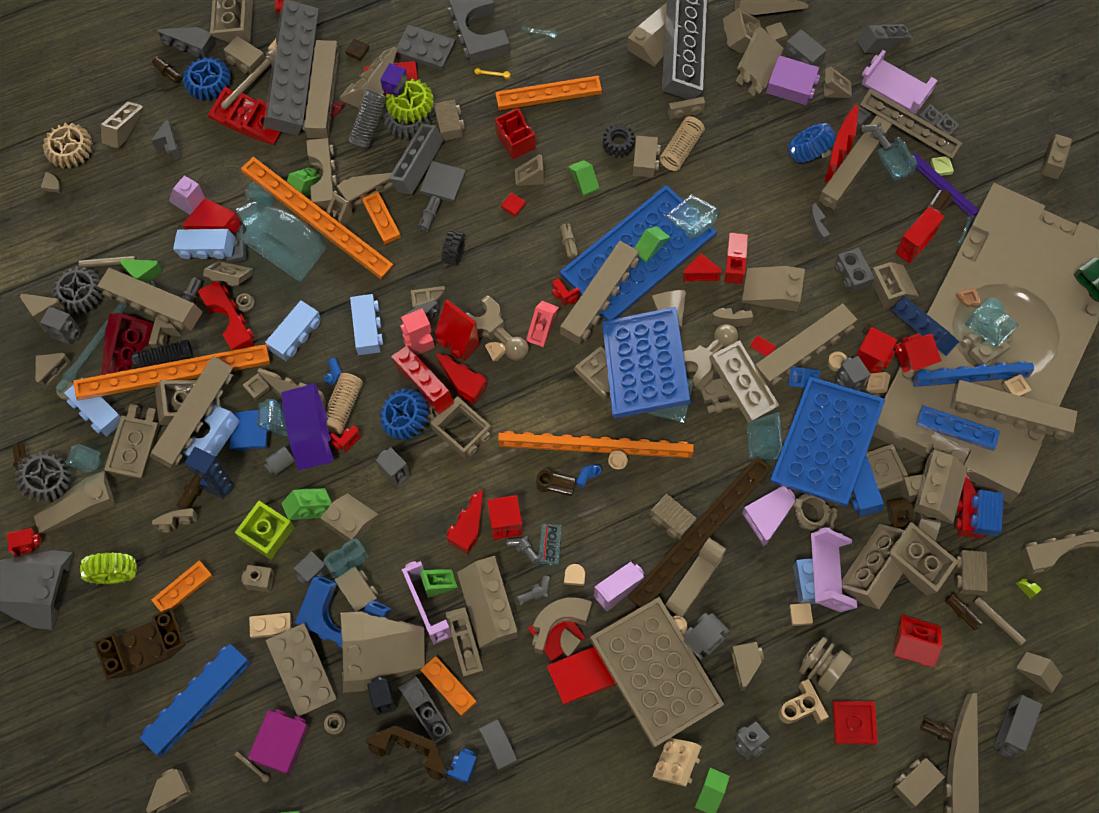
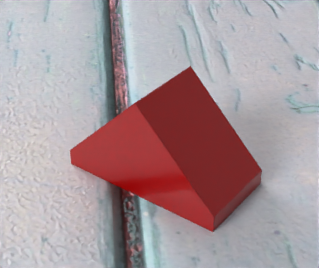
M701 253L684 269L683 282L720 281L721 269Z

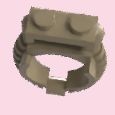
M805 493L799 499H795L793 506L796 509L795 513L800 523L799 527L810 531H819L821 528L833 530V523L837 518V509H830L823 499ZM806 501L817 509L818 519L816 523L809 521L804 516L801 509L803 502Z

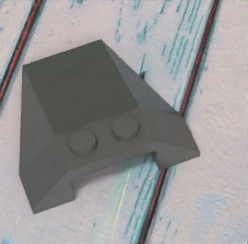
M50 550L1 559L0 611L32 628L53 631L58 615V610L53 606L62 572H69L74 553Z

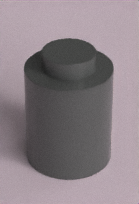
M283 446L265 459L266 464L264 467L270 475L272 473L278 475L292 465L295 460L285 446Z

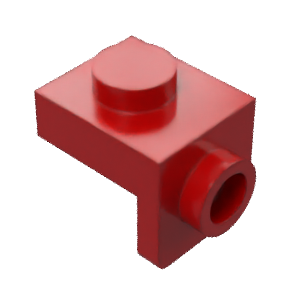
M559 278L552 281L551 292L555 299L561 301L564 307L578 301L580 298V289L578 287L568 292Z

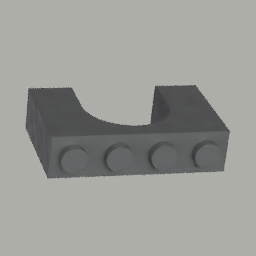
M449 0L450 8H448L450 18L454 19L453 26L455 32H459V43L464 45L463 53L465 58L469 59L470 64L510 54V44L505 30L478 35L467 28L474 19L494 14L493 0Z

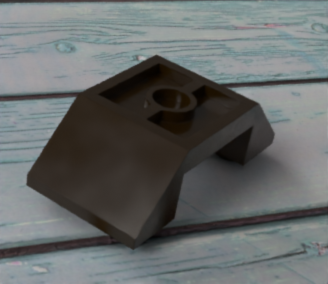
M172 608L153 615L152 622L118 637L112 633L93 641L107 680L139 673L172 658L185 646Z
M397 726L390 727L366 738L365 742L369 746V750L380 757H383L384 754L390 756L395 742H398L399 746L409 749L410 746L414 747L417 753L427 757L424 764L427 774L441 781V778L447 780L448 774L434 741Z

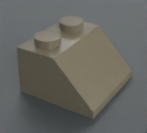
M740 8L723 18L727 45L730 49L744 53L756 28L761 26L760 20Z
M347 493L332 502L322 515L321 520L327 528L356 546L378 518L379 514Z

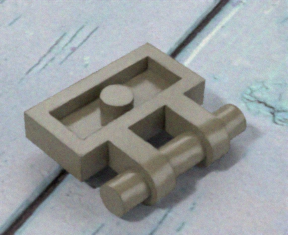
M991 325L981 326L977 329L976 333L967 335L961 341L963 348L969 346L972 349L969 355L979 365L989 364L1009 351L1011 347L998 333L994 336L989 334L993 331ZM981 339L984 342L980 344L977 340Z
M721 378L712 380L704 389L700 390L703 402L712 403V405L706 406L708 414L713 412L716 414L721 413L722 410L728 408H738L737 403ZM724 398H728L729 400L721 403L718 401Z

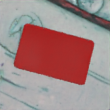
M758 335L750 345L751 348L765 356L771 354L776 348L775 345Z

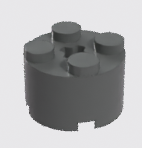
M704 613L697 620L699 624L694 629L690 627L682 635L685 638L683 642L700 660L704 659L702 656L704 653L709 655L724 641V633L728 635L730 633L713 613L710 615Z

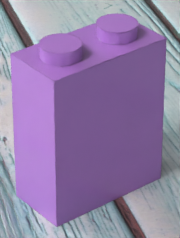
M779 55L766 93L807 105L808 99H812L815 92L813 86H817L820 75H817L819 67Z

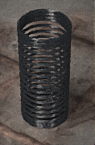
M186 339L180 340V343L178 341L177 343H170V346L167 344L163 345V347L160 345V348L158 346L153 349L150 348V351L147 349L143 350V352L140 350V353L138 351L132 352L131 359L134 369L153 366V364H163V362H173V359L174 361H180V358L183 360V356L184 359L194 358L191 344Z

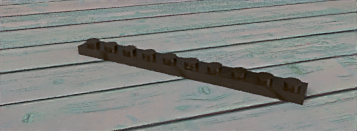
M757 456L628 596V599L638 608L653 601L703 547L708 538L713 536L771 472L772 467Z

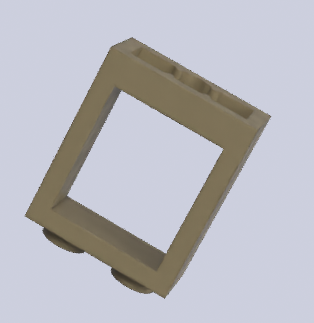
M457 396L453 400L454 404L431 422V428L465 459L468 455L472 456L477 451L478 446L482 442L485 443L491 437L492 432L491 425ZM460 412L482 430L465 448L443 430Z

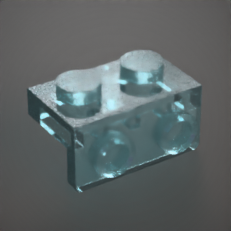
M900 137L895 138L893 145L889 149L881 148L877 151L878 157L894 181L914 173L917 160L911 155L906 143Z

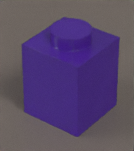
M389 63L380 79L382 90L388 94L399 96L407 81L406 69Z

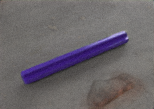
M914 153L910 156L908 161L937 188L950 192L953 197L952 201L971 218L978 214L979 209L919 155Z

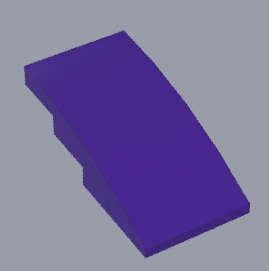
M313 383L281 392L287 434L298 471L334 461L328 445V441L331 438L325 424L328 417L316 384Z

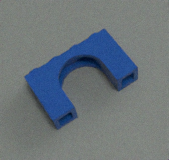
M317 576L312 578L295 623L298 625L305 623L308 632L313 631L324 640L337 642L336 645L342 648L341 629L332 622L329 616V604L337 583ZM373 600L367 603L364 612L368 613V615L381 616L388 619L391 608Z

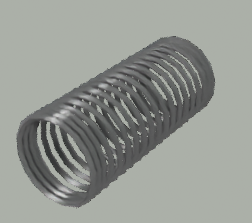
M365 90L360 108L358 109L359 111L357 112L358 114L356 115L357 117L355 118L356 120L354 121L355 123L353 124L354 126L352 127L353 129L351 130L352 132L350 133L351 135H349V142L363 148H370L376 125H378L377 122H379L378 119H380L379 116H381L380 113H382L381 110H383L382 107H384L383 104H385L387 99L384 95L372 90Z

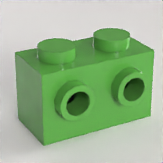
M323 488L293 490L281 504L288 520L321 518L332 503L326 489Z

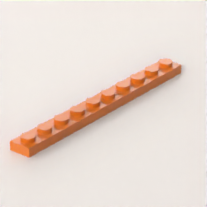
M252 157L241 168L243 174L382 280L393 268V264L255 157Z
M265 344L74 380L75 396L77 401L157 386L160 380L199 378L212 356L233 367L232 371L268 365L270 360L267 346Z
M512 431L499 433L498 437L499 447L612 453L615 450H621L628 455L692 458L693 444L684 441L678 443H670L666 440L650 442L647 439L631 441L628 438L612 440L609 437L595 439L590 436H581V438L571 435L553 436L549 433L534 435L530 432L515 434Z

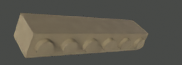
M316 40L312 53L314 60L311 62L310 67L312 75L309 76L308 82L310 90H307L306 96L308 105H305L304 111L306 120H303L302 127L303 131H306L307 138H329L331 103H333L339 48L337 41Z
M869 89L860 104L952 159L956 158L964 145L963 142Z
M622 241L618 242L562 323L561 335L579 345L583 340L586 341L591 333L590 329L593 325L596 326L599 323L600 315L609 308L611 298L618 295L622 282L626 283L631 269L637 267L640 261L638 259V250Z
M108 268L97 285L103 291L102 295L109 299L116 298V301L123 305L130 304V307L136 311L144 310V313L150 317L158 316V319L166 324L171 322L180 330L185 328L191 331L202 314V311L194 303L111 268Z
M842 303L756 363L755 366L767 386H777L783 380V377L786 375L790 376L791 367L805 366L812 360L814 355L817 354L819 356L827 349V346L838 343L841 336L852 333L855 330L857 318Z
M212 356L152 450L151 458L170 469L173 464L178 465L183 456L180 454L183 448L188 449L193 441L191 435L194 431L198 433L203 425L201 419L204 415L208 417L213 409L211 403L214 399L218 401L223 393V390H221L223 384L228 385L232 379L233 374H231L233 367Z
M959 380L956 384L950 408L956 409L959 413H970L978 418L993 419L1000 424L1007 423L1014 425L1018 429H1029L1037 434L1052 435L1059 440H1067L1074 433L1078 412Z

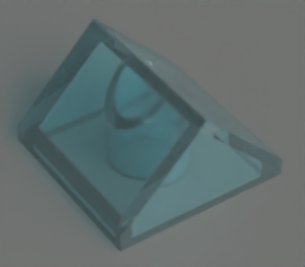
M777 412L755 419L749 423L747 422L749 459H755L757 456L761 459H779L782 451L780 413Z

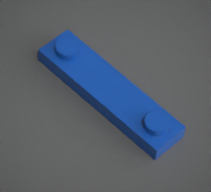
M922 406L916 426L992 451L996 448L1000 433L999 430L926 406Z

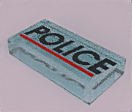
M542 523L539 551L541 559L539 564H559L562 525Z

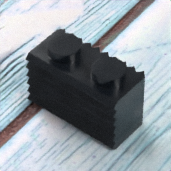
M383 677L372 679L371 683L367 684L372 709L377 715L395 711L397 707L395 706L392 687L388 680Z

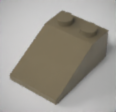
M790 266L747 268L742 303L797 312L801 300L805 269Z
M197 380L159 381L155 388L159 425H168ZM220 398L218 401L214 399L211 405L213 407L214 405L221 407Z
M912 522L909 523L888 553L909 581L925 595L938 592L958 563L957 559Z

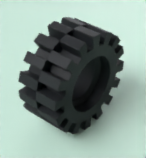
M617 123L616 127L612 124L611 129L607 127L603 134V149H605V152H609L611 157L614 154L615 158H618V155L624 158V154L628 156L629 152L632 153L635 144L634 131H631L629 126L626 128V124H623L621 127L620 123ZM615 137L624 138L626 142L624 144L619 145L613 143L612 139Z
M454 230L448 231L443 243L444 246L442 247V262L456 266L459 264L462 252L464 251L465 233Z

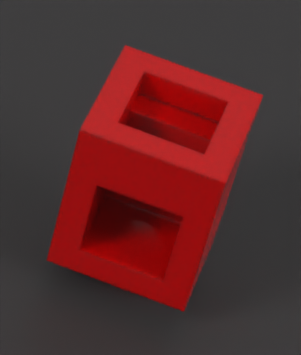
M31 528L7 533L8 551L14 557L20 556L19 553H31L32 550L39 549L41 545L40 535Z

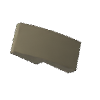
M720 308L713 312L711 321L716 325L747 326L751 325L753 314L751 310H741L733 314L731 308Z
M194 509L177 510L154 519L152 525L159 532L168 533L170 530H177L178 522L183 525L197 522L198 514Z

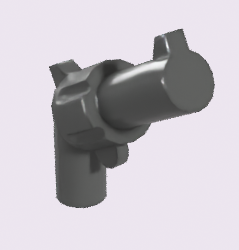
M881 122L877 125H862V133L872 132L870 136L878 139L885 150L893 145L884 136L885 132L881 127Z
M527 536L524 538L507 539V547L517 546L516 550L526 554L533 564L541 559V556H537L533 552Z
M543 576L541 587L539 584H535L534 588L531 589L532 591L517 596L520 606L534 598L535 600L543 597L548 598L547 591L550 577Z

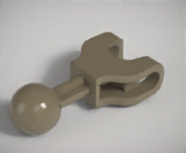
M487 295L482 299V305L486 311L483 316L474 317L469 313H465L476 321L478 337L484 336L490 340H493L495 337L505 345V354L511 360L519 361L526 357L529 350L527 342L521 337H512L504 330L505 326L501 318L500 306L490 296Z
M730 324L720 325L715 330V340L707 348L699 345L694 350L683 352L686 373L696 372L693 376L694 386L700 390L704 389L714 377V365L709 356L738 340V332Z

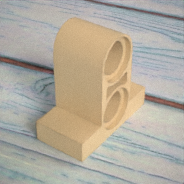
M809 679L801 682L798 686L802 695L786 702L779 710V718L786 724L798 721L810 714H813L818 724L828 718ZM803 700H810L813 707L811 709L806 708L803 705ZM784 709H792L794 717L786 716Z

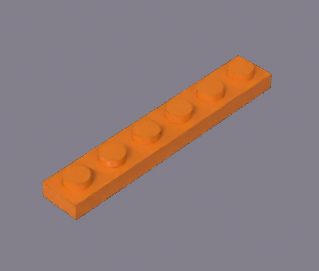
M592 76L495 93L498 110L599 95L602 94L599 76Z

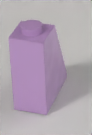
M184 175L172 189L169 202L190 215L205 197L199 184Z
M781 486L744 507L742 514L763 546L767 545L795 503L793 492L786 487Z
M632 562L628 563L595 586L594 598L608 612L644 580L643 570L637 564L634 566Z

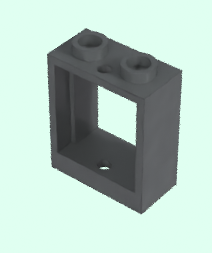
M1023 695L1010 702L993 748L999 750V754L1008 758L1025 752L1043 704Z

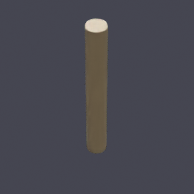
M135 256L80 260L79 267L120 265L121 259L136 260Z
M980 597L974 601L984 613L1020 646L1026 641L1024 637Z

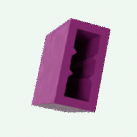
M275 709L272 712L268 710L248 759L265 767L291 775L310 727L305 724L306 720L294 716V719L286 717L287 713Z

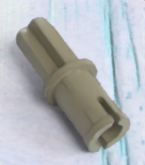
M567 223L568 228H566V224L560 226L563 238L562 244L565 246L567 257L573 259L578 255L575 245L576 238L573 237L571 225Z

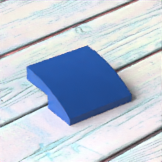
M252 410L233 413L240 422L230 436L229 450L249 451V449H267L270 411Z

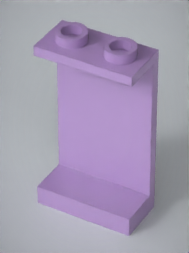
M882 50L879 56H874L871 61L872 65L870 67L867 66L863 71L862 85L916 115L933 92L938 80L931 77L927 84L884 61L883 58L886 51Z
M821 528L819 531L811 533L815 602L838 612L857 608V600L842 594L839 547L851 544L852 539L832 531L830 528Z
M421 561L418 563L411 562L402 571L434 645L452 637L446 620L430 626L412 584V581L421 578L420 572L424 569Z

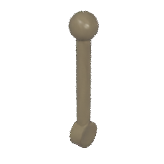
M236 752L235 756L257 773L263 782L270 780L268 774H263L239 752Z

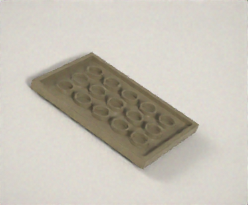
M660 597L589 638L653 748L724 705L692 650L683 642L684 637Z

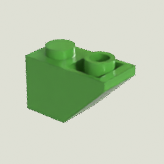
M308 167L290 173L287 183L308 198L311 194L310 187L319 182L322 175L316 173L315 169Z

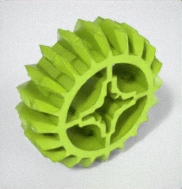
M413 77L411 81H406L399 96L386 94L388 113L394 119L398 118L399 122L404 120L406 124L409 121H412L414 124L415 120L421 122L422 117L427 118V113H431V108L434 105L430 87H427L426 83L421 84L420 79L415 82Z
M113 552L91 554L82 559L80 565V574L84 581L104 585L130 581L135 577L137 570L136 561L132 556Z

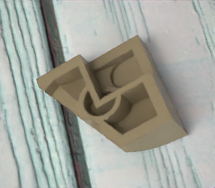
M675 290L653 295L652 301L656 310L676 307L679 327L681 329L686 295L685 290Z

